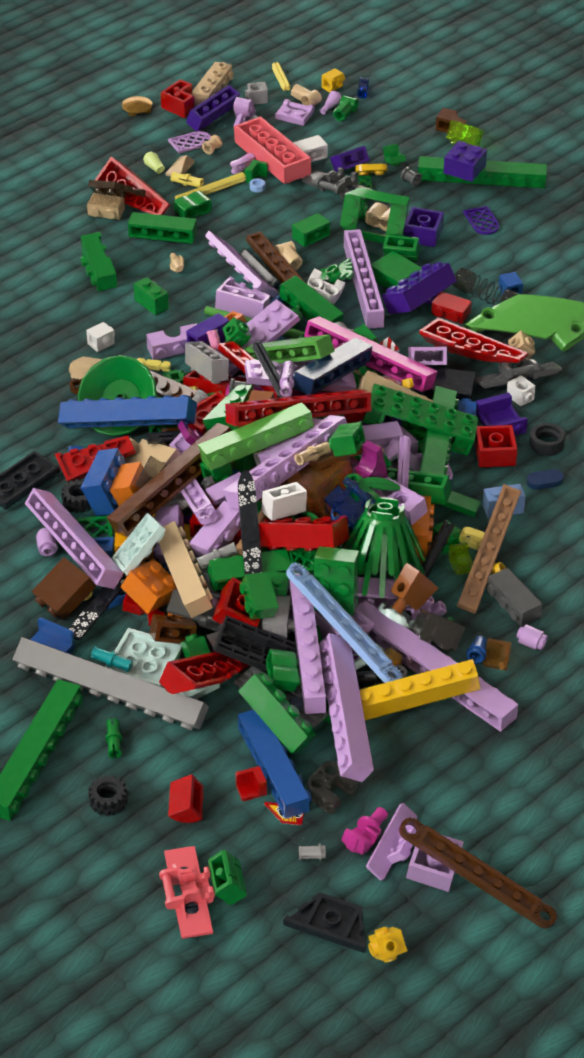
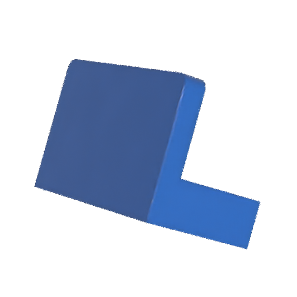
M42 617L38 619L39 631L32 637L31 641L68 654L74 650L75 642L72 630Z

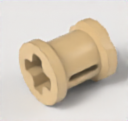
M212 135L210 140L202 143L203 151L209 155L216 148L222 146V140L217 135Z

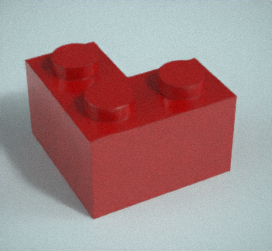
M180 79L161 92V108L183 118L189 116L191 109L194 108L192 84Z

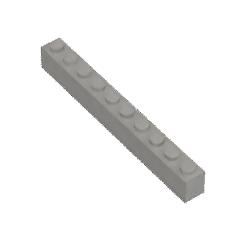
M23 637L12 659L18 663L17 667L25 671L33 669L36 670L35 674L46 678L47 675L54 677V681L59 679L80 685L81 691L85 688L94 696L100 697L101 694L105 695L107 700L113 703L124 702L126 707L135 711L137 708L143 709L144 714L155 717L156 714L160 715L163 721L171 724L174 721L179 722L181 727L190 731L193 728L200 730L209 706L199 700L179 693L171 694L160 686Z

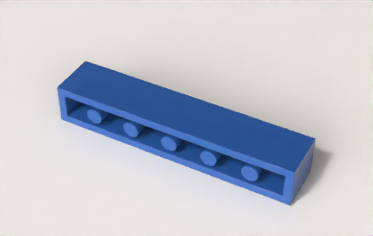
M254 709L238 714V729L256 764L261 767L267 785L285 819L309 812V802L312 801L311 794L308 789H304L301 775L296 774L293 760L287 757L286 747L279 742L277 736Z

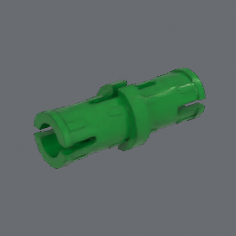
M110 718L106 721V743H108V756L115 759L114 752H116L117 758L122 755L120 745L122 734L120 733V721L117 718H113L112 725Z

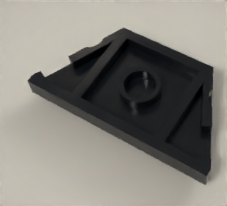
M320 892L312 897L311 901L298 907V911L290 917L287 915L283 919L284 926L362 953L366 951L362 906Z

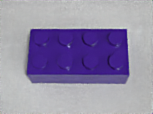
M437 262L433 265L428 263L423 265L420 271L411 273L409 278L400 280L397 286L389 287L387 292L381 296L389 314L409 312L457 280L450 263L442 264V262Z

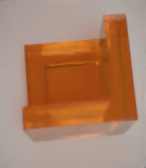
M488 638L486 658L483 661V666L507 671L512 642Z

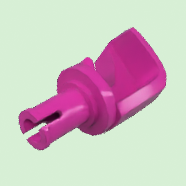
M378 807L370 817L362 816L357 821V828L352 830L346 828L342 836V842L350 851L362 855L366 854L381 834L380 825L387 819V811Z

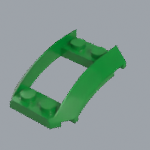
M363 187L345 194L340 226L345 231L358 230L357 224L363 197L391 203L386 235L403 236L410 197ZM361 230L364 240L384 244L386 235Z

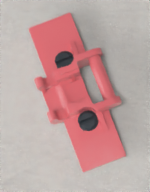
M195 846L164 851L167 869L160 871L159 876L163 880L166 895L165 907L170 910L175 909L181 939L213 934L207 905L213 902L215 893L214 888L209 884L211 876L209 867H204V872L200 873ZM178 884L180 885L182 895L175 897L173 885Z

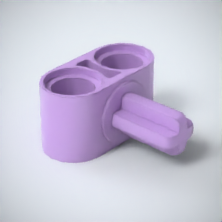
M236 97L234 101V112L236 115L234 126L249 121L255 115V107L252 100Z

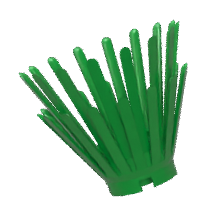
M388 497L376 498V503L371 504V499L365 503V511L350 532L349 539L341 546V549L356 550L364 534L359 550L360 572L371 541L362 595H367L371 572L373 575H377L380 559L379 597L384 598L387 549L389 575H394L395 581L400 575L398 545L403 568L406 563L409 565L414 564V567L425 575L419 556L424 562L425 558L423 556L424 552L405 515V505L402 504L400 507L399 500Z

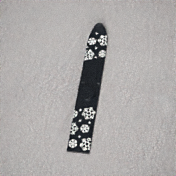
M244 470L240 475L237 491L245 576V574L262 573L263 571L255 483L250 472Z
M123 572L115 589L103 587L69 627V630H72L74 633V639L82 640L122 591L121 585L128 575Z

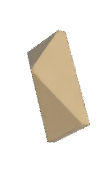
M187 155L180 156L166 172V176L171 177L172 172L185 174L194 164V160Z

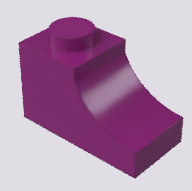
M368 440L363 444L361 460L358 466L355 467L356 474L362 478H386L388 476L381 447Z

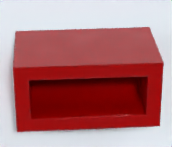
M193 774L170 783L168 816L175 821L193 823L202 820L204 786Z

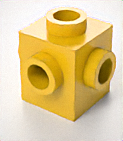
M382 927L375 930V934L368 936L370 940L368 944L369 951L376 959L391 962L397 959V955L407 952L401 929Z

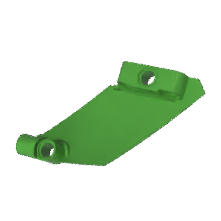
M518 294L492 308H484L481 314L464 324L463 327L476 333H480L483 330H494L517 334L521 330L531 337L545 340L551 338L555 345L562 352H565L584 339V302L548 296Z

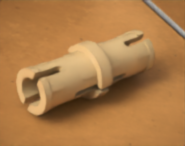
M325 441L316 446L312 445L307 447L305 451L295 454L296 463L303 465L309 461H316L320 456L330 453L329 443Z

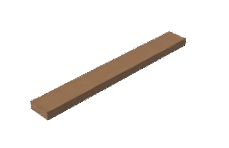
M503 484L457 604L458 608L476 613L521 490Z

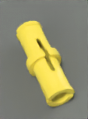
M172 172L170 178L171 182L181 183L184 186L189 185L199 188L204 184L203 178L193 177L191 174Z

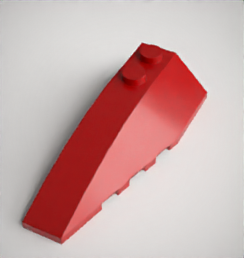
M112 156L95 179L96 181L121 183L132 186L133 189L146 190L145 197L126 196L124 204L149 214L164 215L170 206L149 184Z
M441 318L435 319L419 330V334L424 340L435 347H447L450 353L472 359L500 363H519L528 356V353Z
M212 652L167 662L158 683L167 692L177 694L220 684L250 665L218 652Z

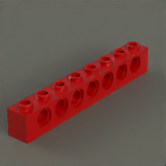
M360 389L225 404L226 423L233 426L247 425L301 402L311 411L312 418L371 411V393Z

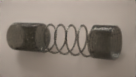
M460 268L455 273L457 281L453 283L454 288L467 294L471 293L474 297L479 296L480 300H486L488 304L493 303L496 306L494 302L501 295L502 285L496 288L493 302H488L487 298L490 297L495 289V282L490 283L485 299H482L480 295L487 287V278L481 282L478 295H473L472 292L478 287L481 276H476V273L465 268ZM477 277H479V282H478L477 286L473 289V287H474V285H475V283H476ZM487 280L485 288L480 293V288L483 282ZM494 284L491 293L487 296L490 286ZM501 287L498 297L494 300L498 288ZM506 289L501 296L500 303L519 293Z

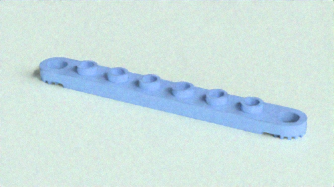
M292 563L286 571L288 578L384 683L401 679L402 673H400V670H397V667L395 668L386 654L318 580L308 573L306 567L303 568L304 566H300V563Z

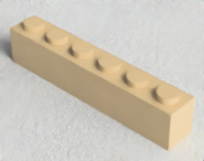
M173 521L163 526L166 529L165 535L158 543L183 604L190 617L194 618L213 608L210 601L213 599L209 588L205 589L208 584L204 576H200L202 571L199 564L194 563L197 559L193 551H189L192 547L188 539H184L187 535L183 527L178 528L176 522Z

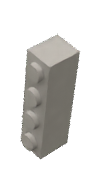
M203 341L185 343V363L211 381V383L219 384L222 381L228 380V358Z

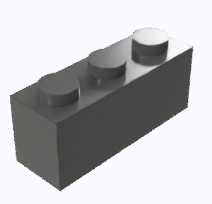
M508 568L488 576L487 592L498 601L501 608H504L521 627L541 618L542 603Z

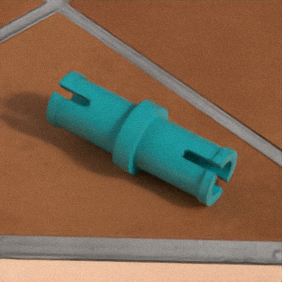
M97 646L92 650L91 659L106 663L110 668L116 667L127 673L131 671L133 660L119 656L117 652H109Z

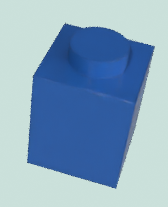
M516 272L501 274L499 276V290L504 298L508 300L518 294H522L523 282Z

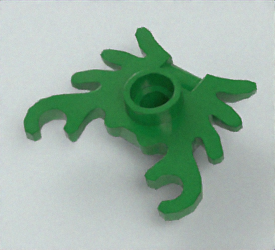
M351 258L340 263L339 266L334 264L328 268L321 269L320 271L323 273L320 279L330 284H335L337 279L341 281L346 278L348 280L352 279L354 273L352 271L353 263Z

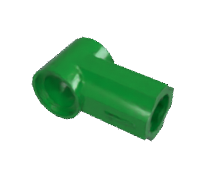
M343 95L338 107L333 111V116L337 121L346 119L351 112H356L359 100Z

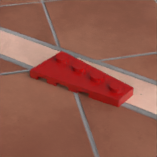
M129 436L105 441L104 444L88 445V448L80 450L76 448L64 454L61 452L56 453L55 456L69 484L71 480L74 482L75 479L81 480L86 477L99 450L118 448L124 459L135 454L136 451Z

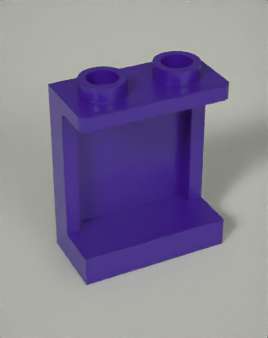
M509 392L476 401V416L483 426L512 425L514 436L527 433L528 419L526 417L520 418L511 405L512 396Z

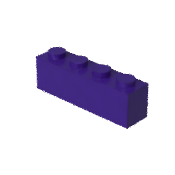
M231 85L226 86L191 109L186 123L196 132L200 131L233 109L236 97H240V93Z

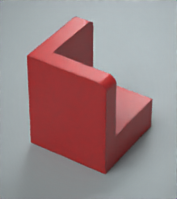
M260 766L235 773L236 788L242 801L267 795V781Z

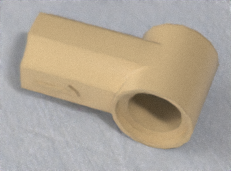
M299 84L294 85L291 90V95L302 101L303 105L314 106L322 100L321 94L317 90L310 91Z
M292 241L275 246L276 250L294 270L299 269L302 265V259L297 254Z

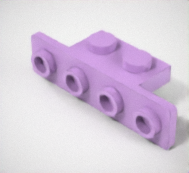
M404 803L398 806L366 865V868L379 880L385 878L393 863L400 860L404 861L411 854L410 850L413 845L401 837L399 827L405 818L417 819V815ZM405 826L409 834L416 833V829L413 826Z

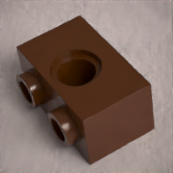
M153 614L149 634L157 642L181 644L180 642L186 640V636L196 633L197 625L193 619L186 617Z

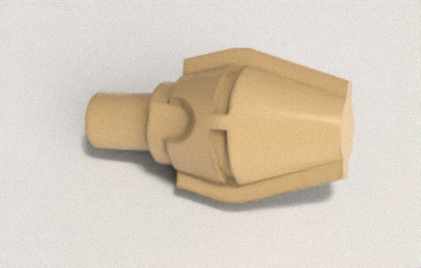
M171 253L170 269L176 273L181 272L184 267V258L181 255L177 256L176 253Z

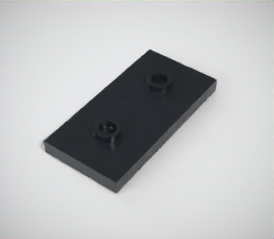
M36 451L31 452L0 474V507L5 510L31 493L33 488H38L60 472V467Z

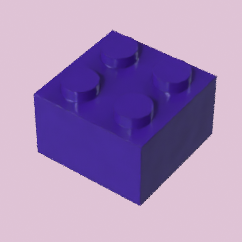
M458 141L444 157L443 173L473 182L486 166L487 149Z
M412 207L406 219L403 236L419 238L421 245L435 247L443 230L444 212Z

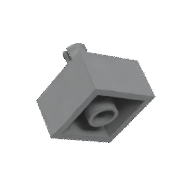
M276 596L279 608L274 617L263 618L262 629L289 640L291 631H295L294 622L291 617V597Z

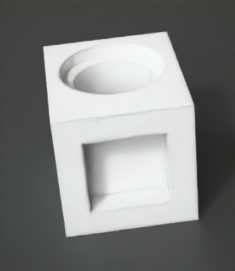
M104 322L86 330L87 342L97 352L115 344V332L112 327H109Z
M520 375L508 382L507 393L511 394L512 400L515 403L523 406L534 400L535 385Z

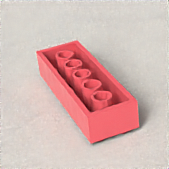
M261 116L234 126L235 143L247 153L254 154L255 160L267 162L268 171L284 184L311 174V157Z

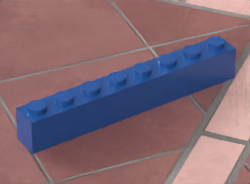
M166 395L163 398L148 396L147 399L140 397H131V399L117 397L115 400L100 398L98 401L92 399H84V401L70 399L68 402L60 403L58 423L66 428L178 425L181 421L186 424H195L197 402L188 395H180V397Z

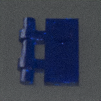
M346 477L343 483L347 488L343 490L338 485L325 497V502L340 516H348V523L354 527L365 511L363 508L365 503L370 499L371 504L376 502L372 499V495L368 492L365 493L355 480L352 481L349 477ZM353 492L360 498L358 502L350 496Z

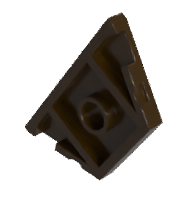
M89 180L88 187L93 192L107 194L108 196L116 195L117 197L124 198L126 196L145 197L146 190L133 189L132 186L117 182Z

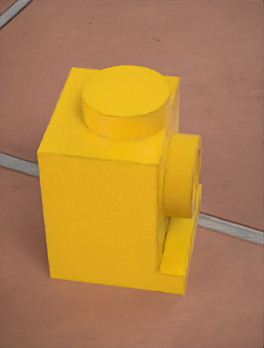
M333 69L322 74V88L329 93L343 86L345 75L339 70Z

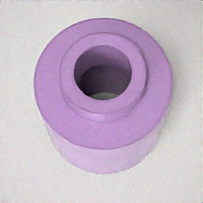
M47 528L40 529L36 535L38 551L43 556H51L58 549L56 539Z
M526 624L524 627L519 628L516 638H519L518 643L534 650H543L548 635Z

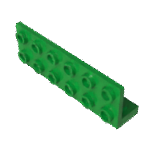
M373 384L371 411L365 413L363 417L364 423L370 425L380 424L383 422L385 415L392 416L455 437L450 451L468 456L475 441L477 416L383 385Z

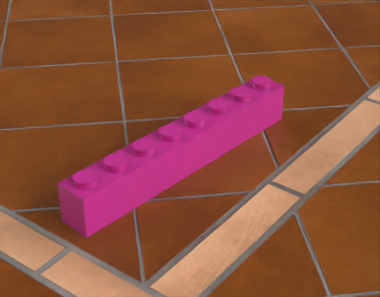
M320 316L308 320L304 337L330 334L334 349L357 338L373 345L370 362L366 363V366L400 382L403 379L412 378L414 384L412 388L421 392L433 388L437 375L436 370Z

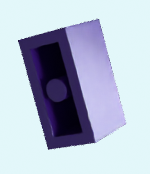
M365 146L330 157L336 172H338V167L345 170L370 161Z

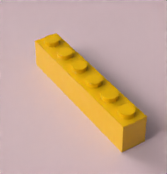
M471 659L360 689L359 691L364 719L369 720L473 692L481 688L474 661Z

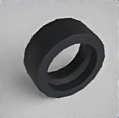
M541 423L533 427L530 434V447L534 452L543 456L557 455L563 450L565 432L561 427L552 423ZM546 436L552 437L556 441L544 442L538 438Z

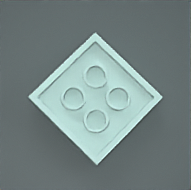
M147 513L111 559L128 575L131 570L140 566L139 563L143 558H147L151 554L152 547L156 542L162 540L166 529Z
M128 628L114 652H117L119 656L133 660L131 671L127 673L116 667L110 668L107 664L105 667L163 687L158 682L167 662L178 660L183 649L179 643L157 642L153 640L149 633Z

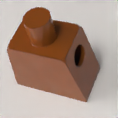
M406 563L391 588V592L398 597L391 608L399 614H402L407 606L415 611L419 610L438 587L419 570Z

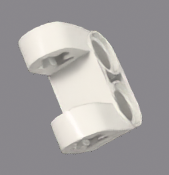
M314 269L307 285L334 305L340 297L346 282L337 279L335 284L332 285L320 279L323 272Z

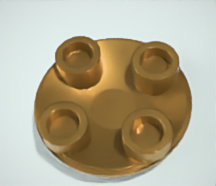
M133 96L122 102V108L128 112L129 116L151 112L152 101L146 97Z

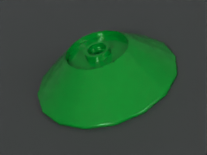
M122 355L108 357L93 365L82 378L77 394L78 401H84V399L98 401L100 398L115 400V398L121 396L125 399H131V397H140L142 399H147L148 396L157 397L156 382L148 367L136 358ZM141 426L92 427V429L100 434L114 437L130 434Z

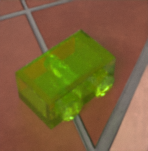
M451 120L446 138L451 139L450 143L453 144L461 141L474 146H480L484 130Z

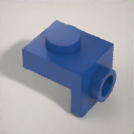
M461 399V401H458L457 410L476 416V402H473L471 399Z

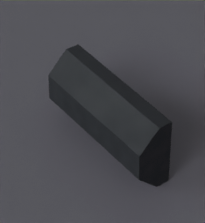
M227 615L214 645L215 652L267 672L266 658L270 649L295 652L298 659L295 642Z

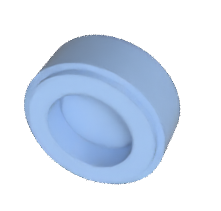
M256 178L250 181L251 191L262 192L266 189L264 180Z

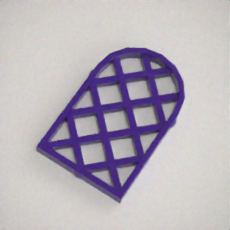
M488 206L463 210V214L477 233L491 235L498 231L499 223Z

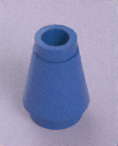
M477 636L466 651L468 660L473 659L475 664L481 663L486 658L487 639L484 636Z

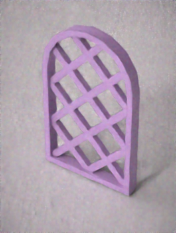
M197 131L170 138L168 142L180 154L201 148L204 140H210L211 136L206 132Z

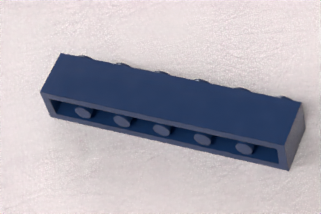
M357 338L346 342L334 349L335 352L321 359H316L295 371L293 375V388L307 395L319 392L370 362L373 345Z

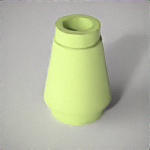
M153 152L145 154L143 158L144 164L158 174L162 173L165 167L158 155Z

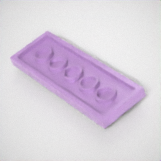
M208 231L205 235L209 240L208 243L213 248H218L217 252L222 257H227L226 261L232 266L235 265L234 269L241 275L244 274L243 278L250 284L253 283V288L259 291L262 290V292L270 295V298H275L280 294L229 243Z
M276 299L247 323L252 338L242 349L258 341L262 343L276 341L300 321L299 316ZM229 360L228 374H231L232 377L240 369Z
M245 360L244 367L247 384L272 386L259 360ZM272 361L282 378L284 363ZM294 363V373L306 365H296ZM353 372L321 391L341 392L356 390L357 386Z

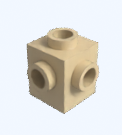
M521 330L508 340L509 346L527 352L528 356L526 358L532 357L535 353L533 339Z

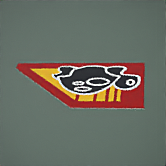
M264 802V805L281 823L302 825L304 813L285 819L277 803Z

